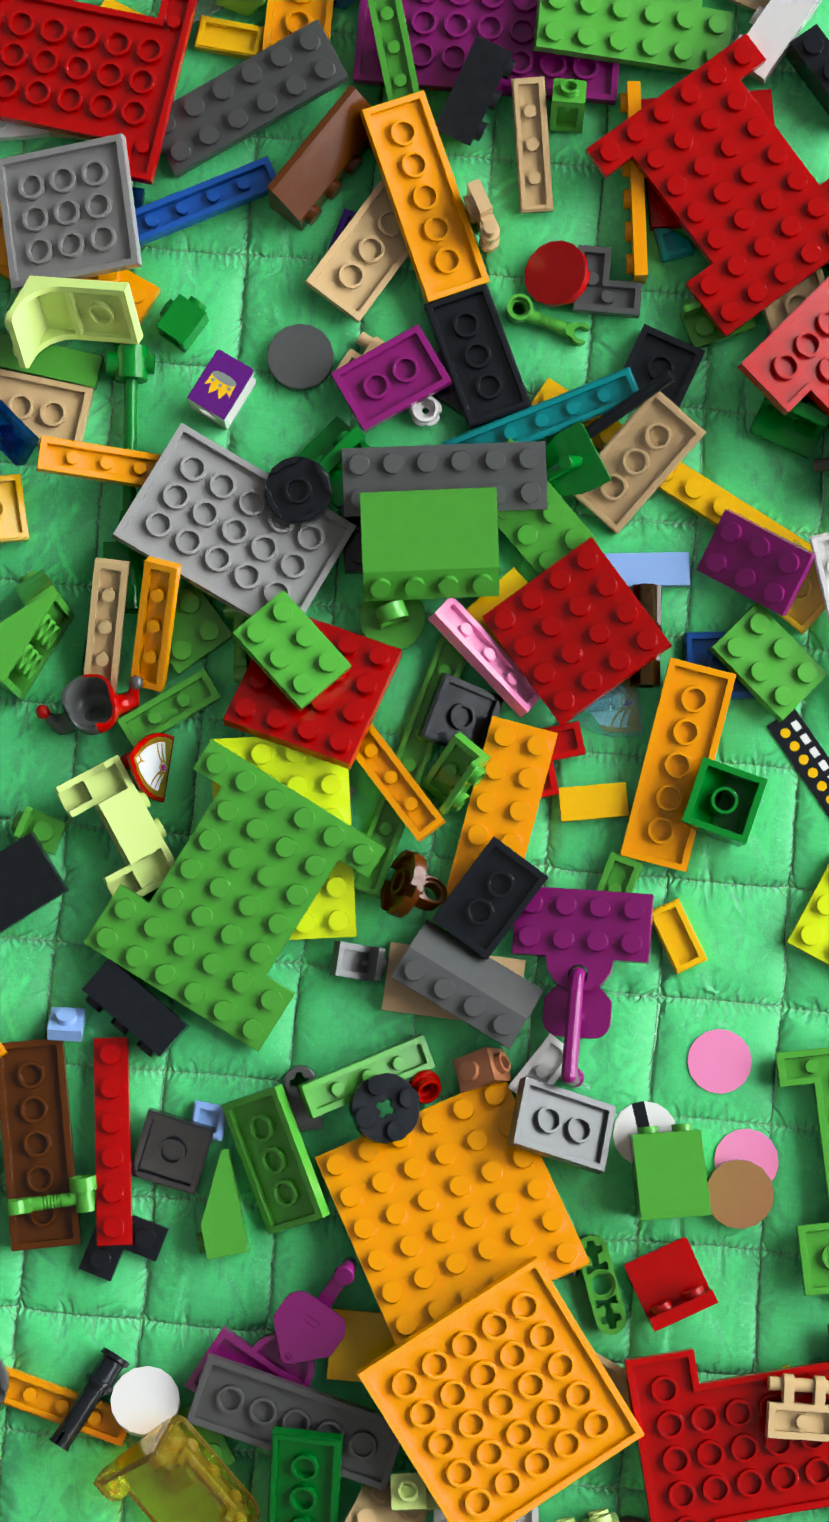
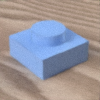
M52 1007L47 1027V1040L82 1042L86 1023V1009Z

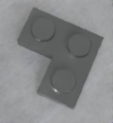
M578 245V249L586 255L588 260L590 278L583 294L573 302V313L639 319L642 283L609 280L612 247Z

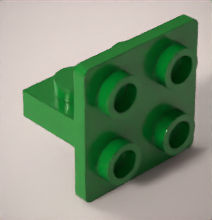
M807 394L785 416L765 397L750 428V433L809 459L828 424L829 417Z
M336 417L297 457L309 458L323 467L330 477L333 488L331 503L339 509L340 506L344 505L341 448H366L370 446L366 444L365 435L356 426L351 429L342 419Z

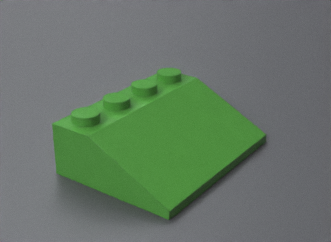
M496 487L359 493L364 602L499 596Z
M53 589L0 622V688L21 701L24 700L75 616L59 593Z

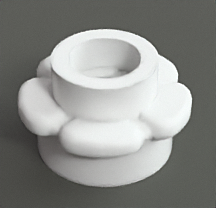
M432 396L409 408V413L412 414V421L418 426L435 425L440 419L439 414L442 412L440 402ZM424 408L429 410L427 414L422 412Z

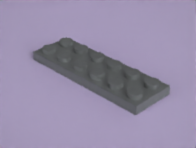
M319 20L311 22L173 102L161 150L177 178L350 80Z
M545 441L341 448L344 517L360 516L359 493L486 487H496L497 511L548 509Z
M209 1353L186 1422L268 1451H271V1435L274 1426L343 1434L341 1476L382 1491L386 1489L401 1445L379 1411L213 1353Z

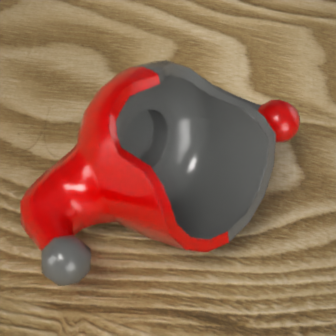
M93 673L81 675L67 684L62 692V704L65 712L54 714L50 712L47 705H39L35 713L39 719H44L52 730L59 735H66L77 730L87 735L103 734L115 725L118 717L138 707L139 688L143 686V679L140 676L134 675L129 678L130 688L127 692L115 693L109 680L104 676Z

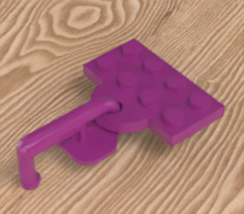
M541 887L514 923L512 954L546 957L547 969L553 980L558 984L544 998L542 1021L549 1033L554 1036L564 1037L561 1079L570 1087H579L584 1082V1074L578 1068L580 1039H598L603 1037L610 1029L612 1001L600 987L611 976L614 963L649 964L654 908L653 894Z
M351 1257L345 1258L340 1266L335 1269L333 1276L318 1298L305 1291L290 1293L274 1314L275 1331L262 1336L254 1345H251L224 1326L184 1386L196 1393L209 1353H213L313 1388L310 1384L315 1375V1360L331 1356L345 1335L346 1324L344 1319L330 1307L345 1285L353 1282L354 1272L357 1268L356 1260Z

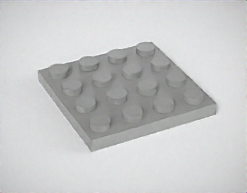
M122 133L0 159V203L12 290L19 292L30 275L83 279L143 267L126 137Z

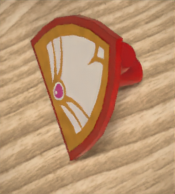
M152 733L141 739L130 753H125L120 759L127 770H131L138 788L150 799L164 803L174 736L166 733Z

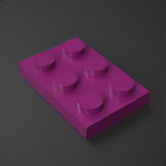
M419 324L331 373L333 381L364 433L452 384L449 375Z
M725 509L696 570L781 616H787L816 554L730 509Z

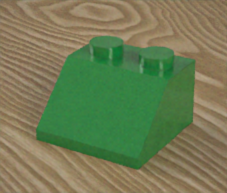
M702 757L681 822L714 839L737 847L745 845L768 779Z

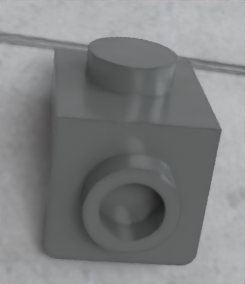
M335 941L329 975L380 982L387 965L385 948Z

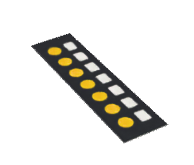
M794 709L783 721L778 722L775 720L767 728L829 816V757L796 709Z

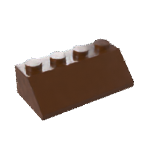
M352 85L346 89L267 186L270 208L300 231L307 224L312 226L322 213V209H320L327 199L332 201L339 194L343 187L341 182L348 173L353 175L357 172L363 163V158L361 157L369 148L372 150L360 116L361 110L371 106Z

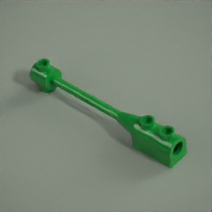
M119 344L115 346V351H107V377L114 378L115 382L124 384L123 449L137 451L138 384L148 381V374H155V354H148V347L141 344ZM123 485V510L120 513L119 523L136 497V487ZM117 540L116 542H103V558L130 561L125 614H138L144 561L147 558Z

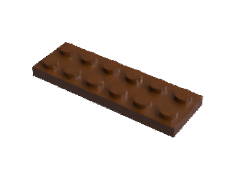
M37 1039L2 1043L8 1052L0 1058V1122L7 1200L21 1197H43L70 1192L68 1178L76 1176L64 1041ZM75 1206L47 1208L46 1210L9 1216L12 1251L82 1244L80 1214L76 1213Z

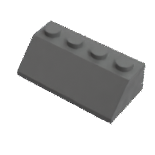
M428 919L391 975V978L507 1049H510L544 991L492 958L485 959L456 936Z

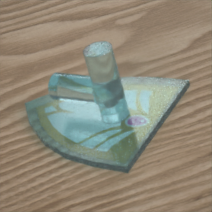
M630 677L572 719L574 722L579 721L580 726L594 733L610 737H629L645 734L639 691L637 687H630Z

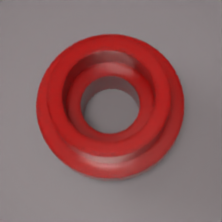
M423 1070L417 1073L409 1082L412 1088L418 1092L419 1102L424 1104L434 1101L441 1092L440 1079L432 1070Z

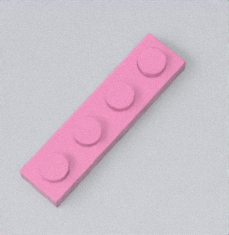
M448 598L428 618L520 718L540 699V696L513 659L455 598Z

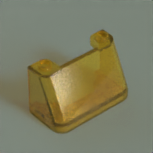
M174 1415L163 1421L105 1466L93 1482L101 1494L110 1501H119L128 1494L152 1522H258L260 1517L259 1507L254 1497L191 1423L181 1415Z

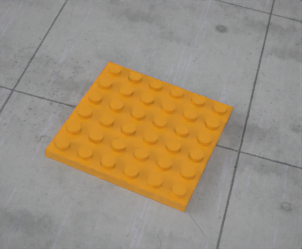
M496 1082L480 1089L460 1093L421 1110L415 1127L402 1140L390 1143H375L362 1136L315 1157L395 1345L534 1255L539 1259L551 1281H555L590 1265L589 1258L542 1157L507 1145L516 1102L511 1089L508 1088L507 1082Z
M535 1255L356 1371L448 1522H514L645 1435Z

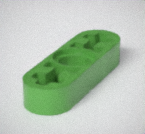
M594 1234L585 1235L580 1239L583 1248H587L588 1241H593L595 1246L601 1245L602 1251L597 1252L598 1263L602 1264L604 1261L607 1263V1268H596L587 1273L586 1267L581 1268L593 1317L597 1327L603 1333L617 1334L625 1327L626 1313L608 1247L601 1237ZM587 1255L588 1258H589V1261H590V1265H588V1266L591 1267V1266H593L592 1260H591L590 1256ZM598 1274L607 1275L611 1280V1288L605 1294H597L592 1290V1279ZM615 1295L616 1302L609 1303L612 1312L619 1313L620 1318L615 1320L616 1326L610 1328L607 1323H601V1318L606 1316L603 1304L596 1307L595 1300L603 1301Z

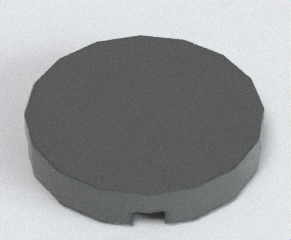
M295 324L285 327L274 336L268 348L267 361L272 376L280 385L294 391L311 390L317 388L328 378L333 368L334 353L329 339L322 331L311 325Z

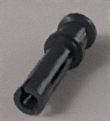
M105 1347L101 1350L103 1355L93 1371L86 1373L84 1380L86 1385L53 1436L49 1439L67 1452L103 1395L107 1396L113 1391L112 1384L121 1370L129 1366L126 1360Z

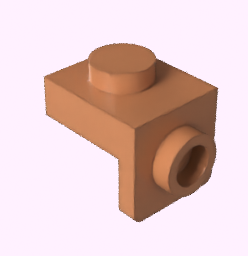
M484 1047L453 1060L461 1093L480 1089L496 1082L508 1083L512 1081L510 1060L501 1048Z

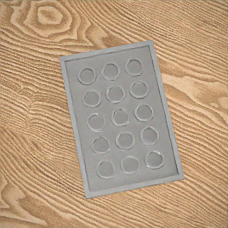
M181 423L115 529L112 538L146 558L151 556L181 564L180 578L250 618L282 590L306 613L354 532L356 525L329 509L316 521L304 525L288 524L277 518L268 507L264 494L268 473Z

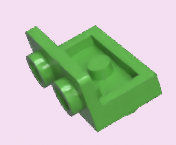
M461 732L452 737L421 783L426 790L443 803L438 810L442 815L453 809L459 811L470 797L467 791L471 786L475 787L486 775L487 771L484 767L491 758Z

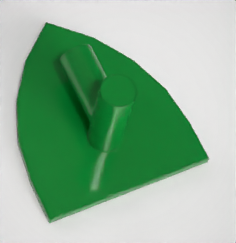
M582 420L564 429L545 447L547 481L561 496L583 494L612 480Z

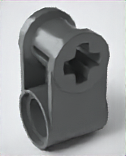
M305 1065L295 1066L287 1073L284 1085L300 1132L323 1129L322 1115L316 1118H309L298 1086L291 1083V1080L296 1078L297 1072H302L303 1077L310 1080L316 1078L315 1073Z

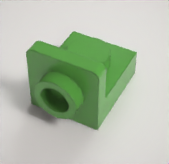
M554 79L549 124L550 131L582 133L587 87L585 80Z
M26 806L23 812H17L11 829L15 831L13 837L17 840L34 832L44 850L55 855L68 823Z

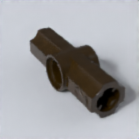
M646 583L632 585V592L662 631V585ZM661 655L630 676V687H660Z

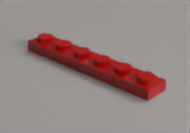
M94 1038L97 1246L133 1245L129 1038Z

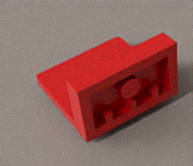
M686 1237L677 1239L624 1264L626 1273L649 1324L655 1332L718 1303L713 1290L708 1286Z

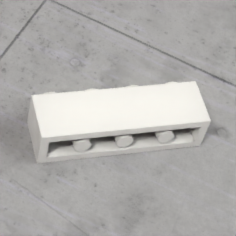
M770 0L765 8L762 6L758 7L749 21L753 26L747 35L765 57L766 61L749 75L762 84L766 83L786 54L789 43L798 37L823 0Z

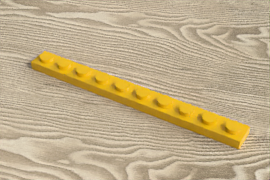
M548 377L531 404L532 406L569 390ZM599 417L584 422V426L586 427ZM617 421L591 439L598 452L604 448L623 424ZM682 462L658 488V490L716 527L725 509H730L791 542L796 539L812 552L810 543Z

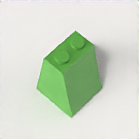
M692 1123L672 1124V1131L658 1132V1126L637 1127L638 1134H630L635 1209L638 1219L653 1220L711 1215L702 1134L699 1129L692 1130Z

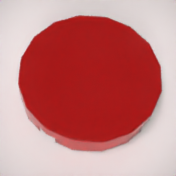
M563 240L550 241L540 246L530 256L525 267L524 282L528 293L537 302L550 308H558L564 304L569 305L575 302L585 291L590 278L586 255L574 244Z

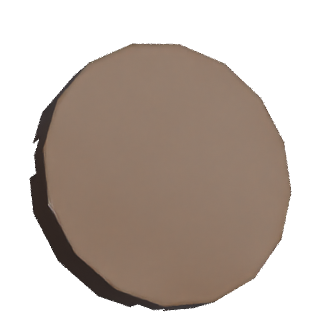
M736 1159L723 1162L711 1172L707 1179L711 1213L717 1221L727 1227L744 1229L755 1226L766 1218L773 1206L774 1190L771 1179L760 1166L751 1161Z

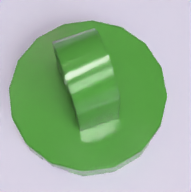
M420 599L367 602L363 600L358 615L360 630L365 637L402 649V651L416 643L423 632L426 622L424 606Z

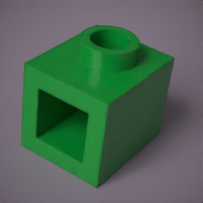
M179 294L174 301L170 299L160 312L162 318L156 324L158 333L186 353L209 322L205 312L206 306L193 296L187 299Z

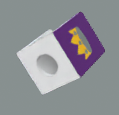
M217 350L187 397L190 408L228 430L256 385V379L252 377L254 370L225 352Z

